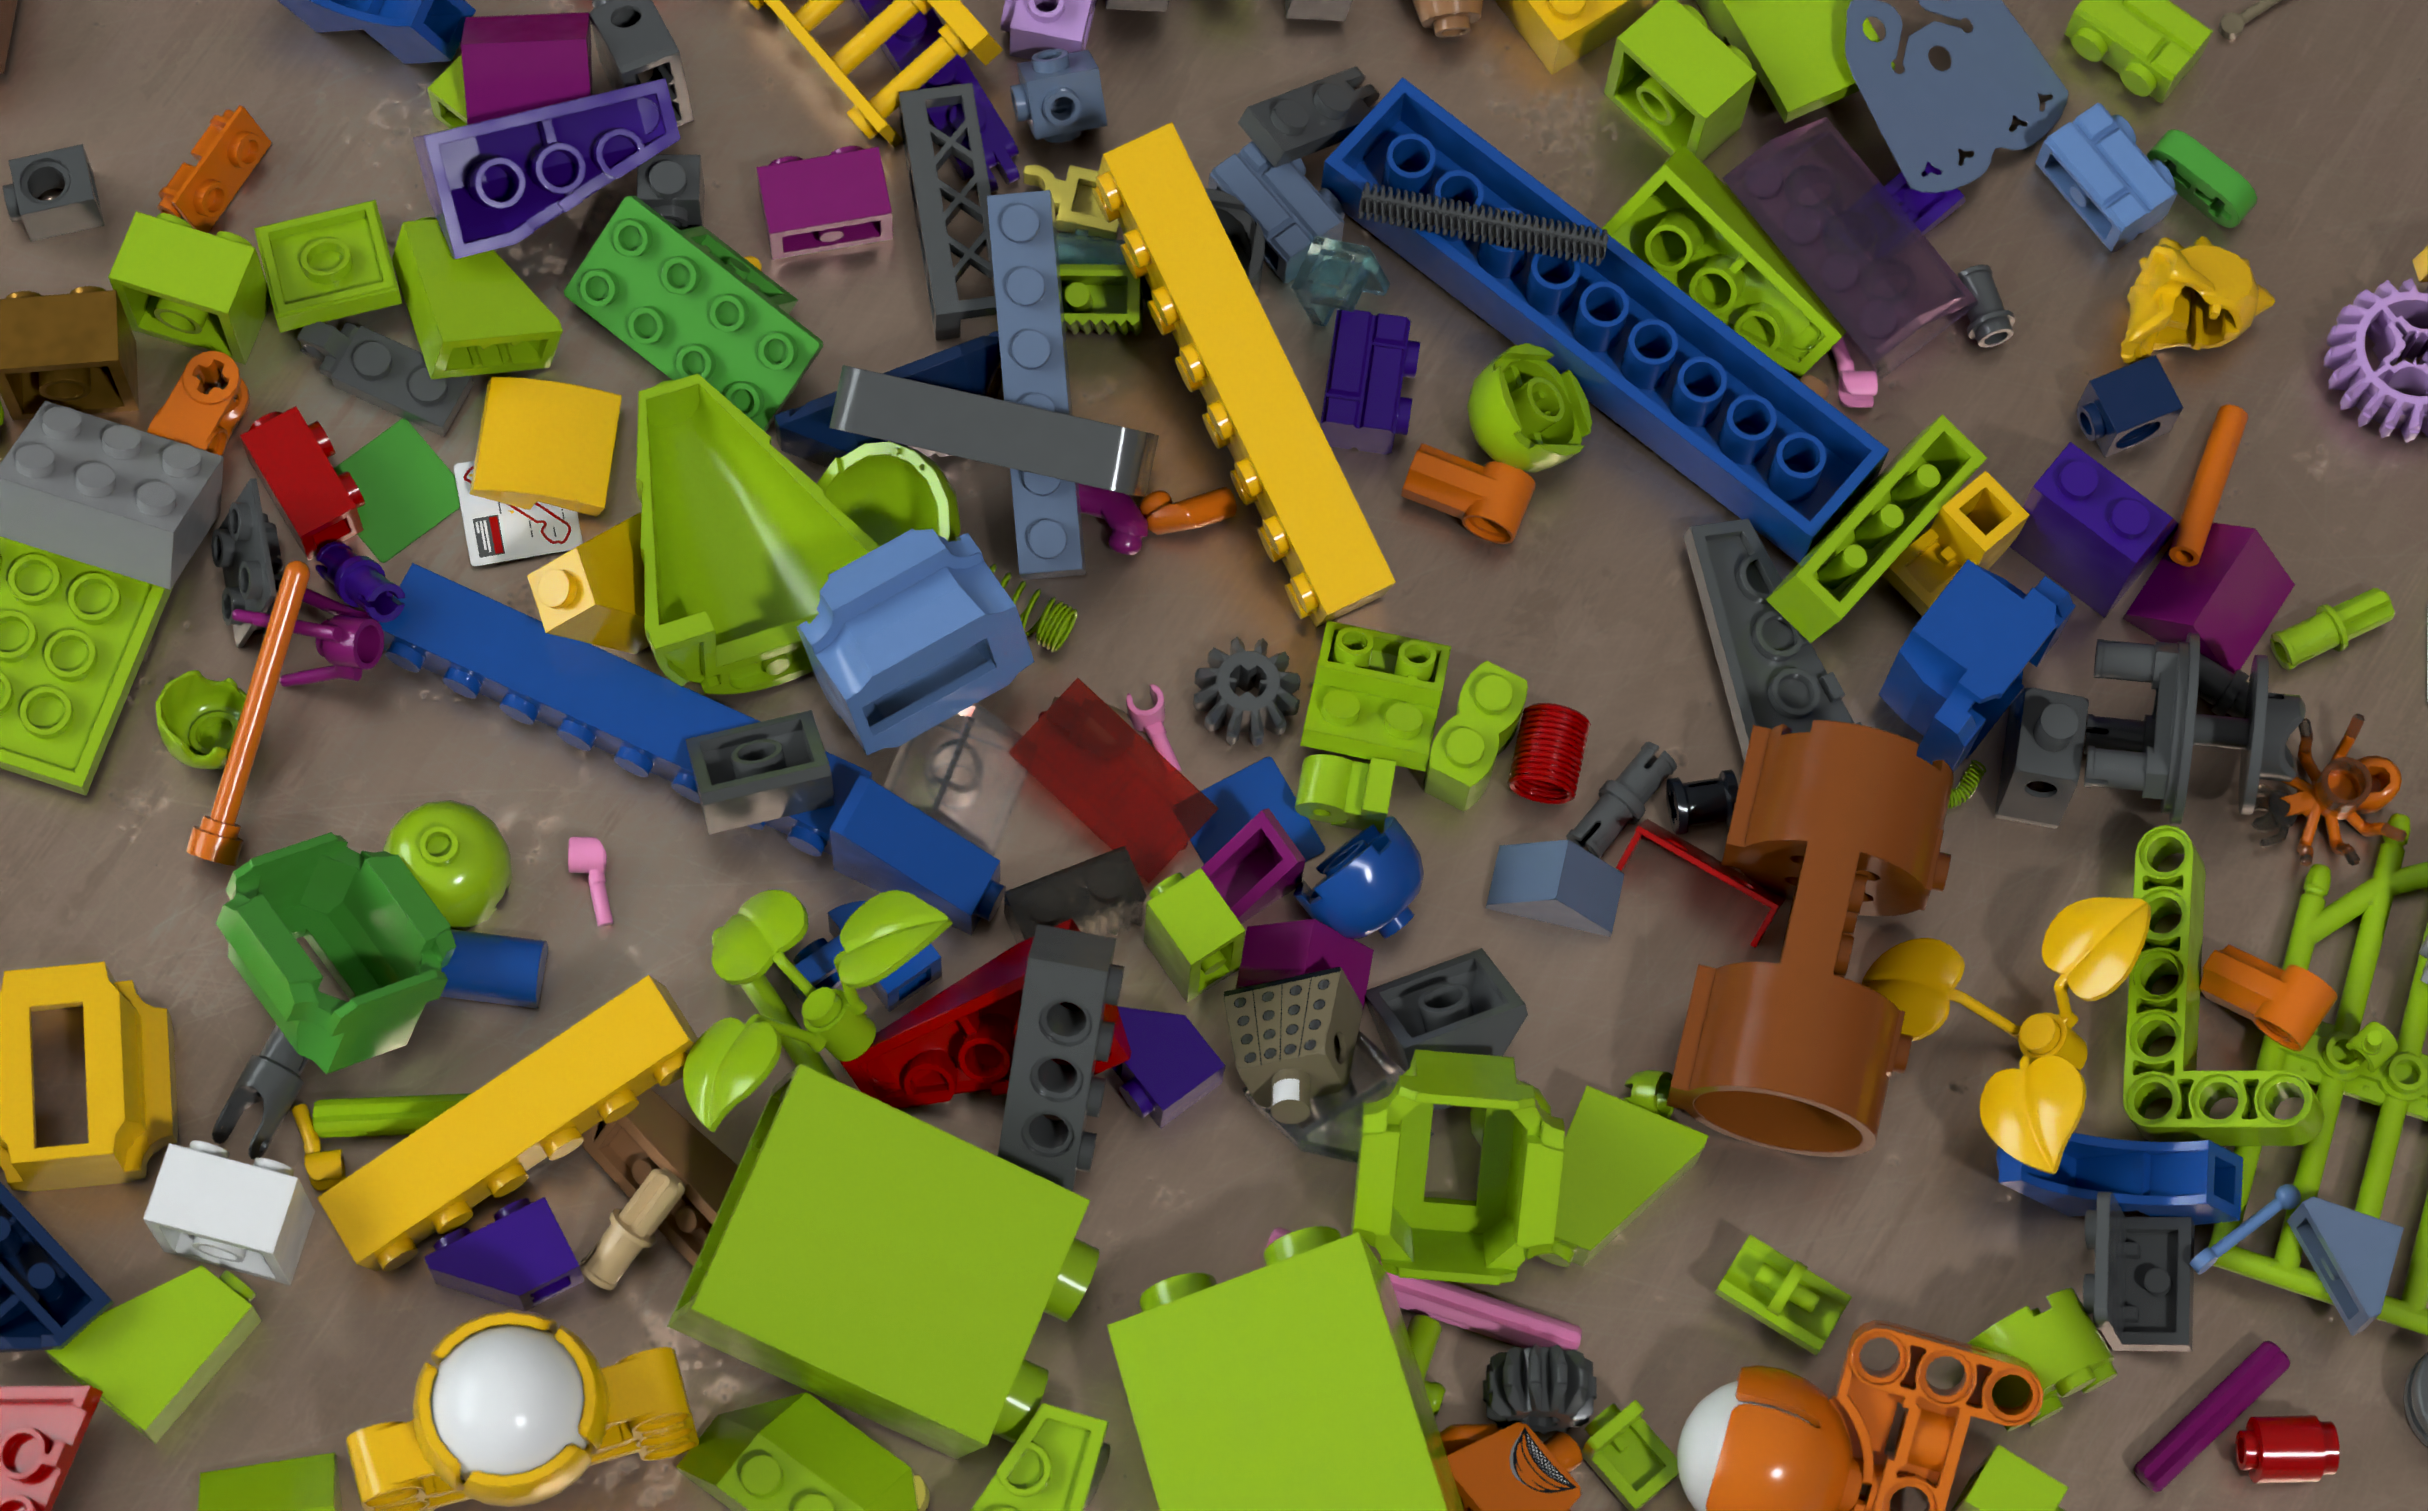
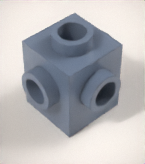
M1048 49L1035 53L1031 57L1032 61L1017 63L1020 84L1010 86L1012 105L1017 122L1026 121L1036 140L1044 138L1047 142L1052 143L1066 142L1079 137L1080 131L1108 126L1099 67L1089 50L1068 53L1064 49Z

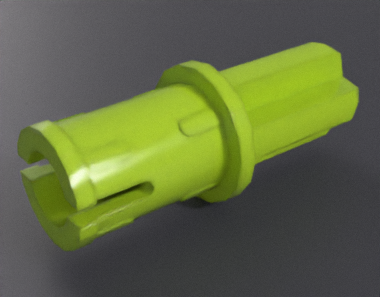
M2372 588L2334 607L2323 604L2316 609V615L2282 631H2276L2271 634L2270 645L2274 656L2284 669L2292 670L2296 665L2330 649L2341 652L2348 647L2349 640L2392 620L2395 616V611L2391 604V598L2386 591Z

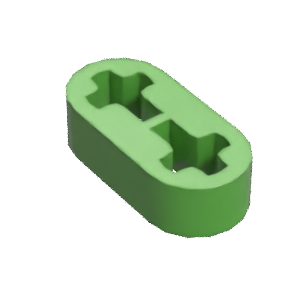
M2169 130L2147 153V158L2150 161L2153 159L2159 160L2168 168L2175 182L2174 190L2182 198L2221 226L2234 228L2257 204V196L2250 183L2185 132Z

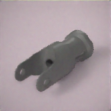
M277 1024L261 1053L250 1057L212 1132L213 1141L218 1144L223 1143L232 1133L243 1112L254 1103L263 1101L262 1121L251 1140L248 1150L250 1158L254 1160L261 1158L270 1146L304 1084L300 1075L309 1061L308 1058L299 1055Z

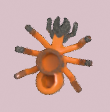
M2357 713L2352 717L2343 738L2332 755L2331 762L2327 764L2322 772H2320L2312 758L2313 732L2309 719L2304 718L2299 724L2301 740L2298 759L2312 783L2309 784L2299 777H2296L2291 782L2281 781L2299 790L2292 795L2281 790H2274L2266 784L2258 786L2257 795H2264L2266 797L2256 798L2254 811H2265L2267 813L2262 817L2256 818L2252 823V827L2263 833L2272 832L2279 828L2278 834L2263 838L2259 842L2262 848L2282 843L2286 839L2289 827L2294 824L2297 815L2300 814L2308 817L2297 847L2298 854H2300L2299 862L2306 867L2312 864L2314 850L2311 845L2320 815L2325 818L2332 852L2336 855H2344L2351 866L2359 864L2360 858L2352 845L2343 842L2338 820L2345 819L2365 837L2383 835L2398 842L2405 840L2407 836L2406 831L2384 822L2368 823L2357 814H2371L2380 811L2396 796L2402 782L2401 772L2396 764L2388 758L2365 756L2356 760L2346 757L2365 721L2363 715Z

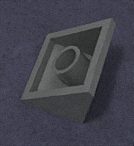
M812 710L685 739L708 835L835 805L830 764Z

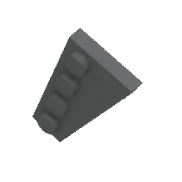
M1749 518L1690 526L1683 538L1744 763L1753 725L1772 729L1778 725L1785 724L1792 729L1791 733L1810 732L1813 720L1855 724L1842 701L1845 693L1834 673L1827 674L1811 643L1765 600L1783 580Z

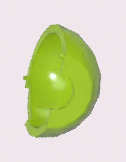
M890 441L865 443L841 458L835 457L817 482V485L824 490V495L879 546L911 529H933L937 535L946 538L948 542L957 541L956 537L960 534V516L955 490L936 462L907 445Z

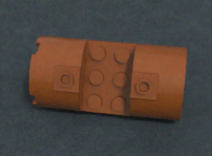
M1813 720L1810 732L1791 733L1792 729L1785 724L1778 725L1772 729L1753 725L1721 865L1738 868L1745 876L1759 886L1792 900L1779 963L1740 962L1724 965L1719 968L1698 964L1666 1106L1683 1109L1695 1120L1717 1132L1764 1148L1819 1157L1855 1156L1870 1151L1876 1145L1892 1072L1905 1073L1913 1036L1901 1033L1905 1011H1900L1894 1003L1880 993L1844 978L1847 973L1855 938L1852 935L1858 915L1896 916L1917 910L1924 911L1931 890L1944 891L1951 854L1940 852L1954 775L1950 766L1944 760H1935L1930 764L1916 756L1918 743L1877 728L1847 722Z

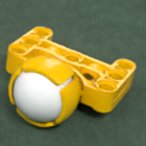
M518 1310L485 1313L462 1323L442 1338L430 1354L431 1359L438 1368L425 1362L417 1379L412 1421L380 1423L360 1429L346 1437L352 1468L356 1474L355 1481L360 1502L364 1511H436V1508L468 1499H475L488 1505L506 1507L536 1504L560 1494L577 1481L591 1465L639 1452L640 1458L643 1461L661 1460L683 1454L699 1444L675 1349L672 1347H661L644 1350L619 1360L615 1365L601 1368L597 1358L584 1341L564 1325H561L557 1330V1322L535 1312Z

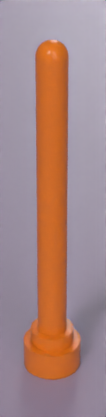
M292 561L284 569L210 816L204 815L201 825L193 826L186 848V852L191 855L220 864L237 865L244 840L238 838L241 826L235 824L310 577L309 567L302 561Z

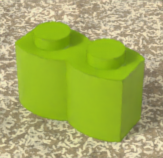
M1489 661L1483 662L1474 669L1462 687L1455 716L1442 726L1433 741L1424 777L1425 793L1463 812L1471 808L1482 797L1489 784L1496 756L1507 748L1517 732L1527 697L1528 684L1526 679Z

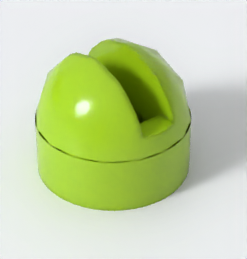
M1646 1070L1636 1072L1624 1084L1625 1087L1632 1089L1631 1097H1623L1622 1100L1670 1119L1674 1107L1666 1106L1673 1076L1667 1071Z

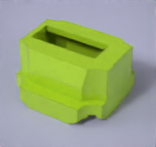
M1415 1049L1410 1068L1403 1075L1399 1076L1394 1090L1387 1097L1377 1102L1363 1103L1352 1215V1234L1359 1232L1369 1245L1375 1246L1381 1256V1265L1384 1270L1399 1276V1278L1499 1285L1515 1281L1518 1267L1526 1258L1528 1260L1537 1255L1552 1253L1564 1156V1119L1551 1116L1541 1109L1535 1099L1533 1085L1520 1084L1516 1078L1514 1057ZM1434 1104L1485 1108L1476 1201L1424 1197Z

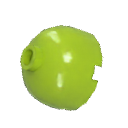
M1529 343L1510 347L1495 357L1474 380L1467 404L1471 430L1476 442L1486 454L1497 462H1502L1530 473L1550 469L1578 454L1585 446L1581 445L1582 438L1591 433L1592 427L1589 403L1578 379L1569 369L1560 374L1553 365L1547 362V360L1555 355L1543 347Z
M453 800L427 802L405 813L389 831L382 850L398 855L449 922L451 925L450 929L467 931L488 920L497 910L496 904L503 898L506 887L508 890L512 880L509 848L497 825L474 806Z

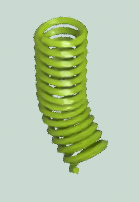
M1971 760V764L1966 768L1967 771L1964 772L1965 775H1962L1963 778L1960 779L1961 782H1958L1957 787L1951 790L1948 809L1956 808L1957 805L1961 806V803H1966V799H1970V795L1974 794L1976 787H1978L1980 780H1982L1986 772V768L1981 762Z

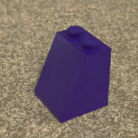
M2070 442L2032 487L2023 506L2030 515L2021 532L2009 547L2105 618L2173 536L2179 523Z

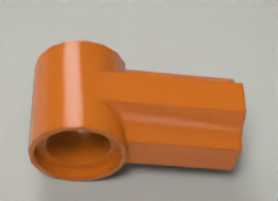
M1421 443L1410 465L1401 497L1461 519L1463 526L1468 531L1486 541L1497 544H1509L1515 539L1536 488V483L1523 470L1505 463L1493 461L1481 466Z
M2227 945L2222 950L2213 951L2203 966V977L2199 986L2206 999L2252 1020L2269 1038L2288 1049L2299 1052L2303 1050L2338 998L2337 993L2331 986L2302 967L2289 965L2286 970H2283L2231 945Z

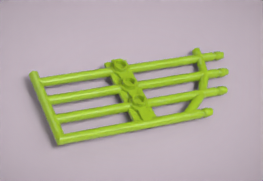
M2400 813L2392 814L2387 823L2403 831L2404 835L2399 842L2383 836L2385 842L2380 845L2373 876L2369 880L2325 907L2326 901L2324 896H2327L2329 892L2331 869L2322 864H2314L2307 873L2303 886L2305 894H2302L2300 897L2282 966L2283 970H2286L2289 965H2296L2308 970L2315 944L2363 914L2335 1024L2322 1021L2300 1052L2288 1049L2264 1034L2255 1070L2296 1072L2305 1078L2309 1084L2318 1086L2316 1096L2323 1106L2325 1119L2322 1130L2316 1138L2303 1144L2293 1183L2301 1194L2299 1205L2307 1199L2318 1196L2343 1095L2381 1107L2355 1211L2378 1219L2381 1216L2405 1116L2408 1115L2428 1122V1055L2421 1053L2428 1028V984L2420 980L2427 958L2419 954L2397 1040L2398 1051L2371 1073L2367 1069L2369 1063L2364 1055L2356 1049L2350 1051L2345 1046L2360 1031L2394 895L2428 887V861L2402 867L2405 855L2403 846L2407 845L2411 830L2410 818ZM2428 922L2426 925L2422 944L2428 935ZM2235 1146L2234 1153L2243 1157L2240 1221L2215 1223L2209 1248L2242 1224L2262 1146ZM2428 1191L2401 1300L2386 1295L2381 1313L2375 1318L2428 1336V1308H2426L2428 1302ZM2299 1205L2291 1210H2286L2274 1258L2235 1245L2212 1265L2334 1305L2317 1273L2299 1267L2303 1249L2287 1223V1219Z

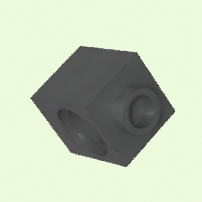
M83 144L8 160L13 183L3 185L7 210L11 222L23 221L31 242L105 226L93 170ZM49 189H63L62 193L52 200L44 201L38 199L43 192Z

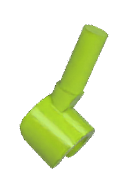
M2375 1021L2367 1024L2345 1044L2350 1051L2356 1049L2364 1055L2369 1063L2367 1069L2371 1073L2377 1070L2399 1048L2393 1034L2385 1026Z

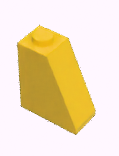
M641 512L527 575L545 633L632 654H637L650 646L645 634L644 564L640 548Z

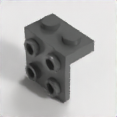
M2098 1191L2097 1209H2087L2085 1215L2087 1249H2095V1274H2085L2084 1311L2087 1314H2093L2094 1325L2097 1330H2101L2113 1351L2192 1352L2194 1269L2190 1266V1262L2194 1258L2195 1223L2192 1217H2125L2112 1191Z

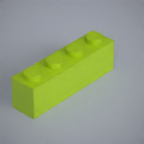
M1942 414L1903 448L1765 600L1806 640L1812 643L1842 620L1987 457Z

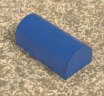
M451 929L456 948L448 965L442 968V972L445 973L448 981L440 997L538 1009L548 953L547 941Z

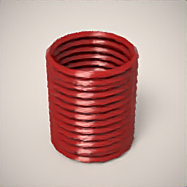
M1537 703L1524 708L1507 782L1511 790L1521 797L1540 803L1564 804L1573 800L1576 796V785L1579 782V773L1586 748L1585 744L1588 741L1587 737L1591 726L1587 717L1577 710L1558 704Z

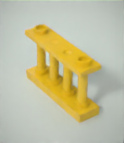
M749 0L758 11L767 3L853 102L854 106L846 113L870 140L880 133L894 148L903 139L886 118L899 107V92L918 90L957 54L963 58L972 51L986 66L1003 51L1001 46L960 0H894L832 57L810 32L846 0H809L795 13L790 10L783 0ZM934 8L946 21V24L938 30L941 36L869 100L848 75L919 11L925 15Z

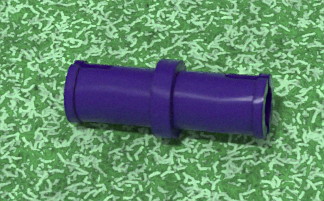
M331 542L320 549L316 560L320 561L323 565H315L316 571L319 576L334 585L335 592L341 600L352 607L363 608L377 622L386 623L394 620L401 614L405 604L397 599L405 598V593L401 587L390 582L385 577L384 570L376 561L367 556L356 555L343 542Z

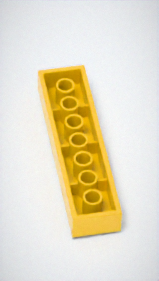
M1168 123L1104 153L1098 176L1095 177L1098 186L1093 188L1096 202L1108 223L1117 219L1121 226L1125 243L1120 245V249L1125 262L1135 279L1145 276L1152 290L1151 295L1153 299L1147 303L1155 324L1163 336L1172 332L1179 346L1180 356L1175 358L1179 373L1188 390L1193 392L1200 389L1207 403L1208 412L1202 415L1205 426L1215 446L1220 449L1227 445L1235 461V469L1230 471V476L1241 500L1246 506L1255 502L1263 519V526L1257 528L1259 537L1272 562L1282 559L1291 576V583L1286 584L1285 589L1300 619L1310 616L1315 628L1326 624L1327 620L1332 621L1384 596L1396 581L1173 123Z

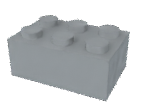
M44 401L0 463V537L171 590L220 515L224 456L86 414L70 407Z

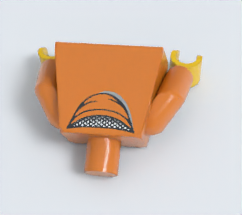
M1516 1422L1502 1430L1494 1424H1452L1440 1432L1464 1511H1571L1572 1505L1582 1495L1579 1484L1569 1474L1581 1465L1582 1453L1576 1441L1564 1432L1555 1433L1545 1442H1542L1527 1424Z

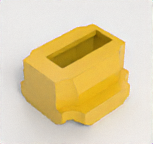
M105 961L4 971L0 992V1168L5 1173L7 1184L13 1191L38 1192L130 1183L131 1181L146 1178V1165L152 1154L169 1145V1143L174 1144L178 1141L175 1044L172 1018L168 1009L153 1007L143 1002L139 997L133 980L116 982ZM83 1007L89 1143L37 1148L31 1012Z

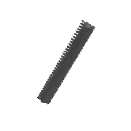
M1369 182L1365 183L1362 191L1359 219H1362L1365 213H1367L1366 220H1371L1374 214V222H1378L1382 216V223H1386L1389 217V225H1393L1397 218V226H1401L1405 220V228H1408L1412 222V229L1415 230L1420 223V231H1424L1426 225H1428L1429 233L1432 232L1435 226V234H1439L1443 227V235L1445 236L1451 230L1450 237H1454L1458 230V238L1461 239L1466 232V240H1470L1472 234H1474L1473 241L1476 242L1481 235V243H1485L1489 236L1490 245L1494 243L1496 238V246H1500L1504 239L1505 248L1512 241V249H1516L1518 243H1520V251L1524 250L1527 244V252H1531L1535 245V254H1538L1542 247V255H1546L1550 248L1551 257L1558 250V258H1562L1565 251L1566 260H1569L1573 253V261H1577L1579 255H1581V263H1584L1588 256V264H1592L1596 258V266H1599L1605 258L1608 242V232L1606 229H1603L1600 235V229L1595 228L1592 234L1591 226H1588L1585 232L1584 225L1580 224L1577 231V225L1573 223L1569 230V223L1566 221L1563 228L1560 220H1557L1554 226V221L1551 218L1546 225L1545 217H1542L1539 223L1538 216L1534 215L1531 222L1530 214H1526L1523 221V214L1519 212L1516 219L1515 212L1511 211L1508 217L1506 209L1503 210L1500 216L1499 208H1496L1492 215L1493 211L1490 206H1488L1485 213L1484 205H1480L1477 212V205L1473 203L1471 210H1469V203L1465 202L1462 209L1460 200L1457 201L1454 207V200L1450 199L1446 206L1445 197H1442L1439 204L1438 196H1434L1431 203L1430 194H1427L1425 201H1423V193H1419L1416 200L1415 192L1412 191L1408 198V191L1405 189L1400 197L1399 188H1396L1393 195V189L1389 187L1385 194L1384 185H1381L1379 192H1377V184H1373L1370 191Z

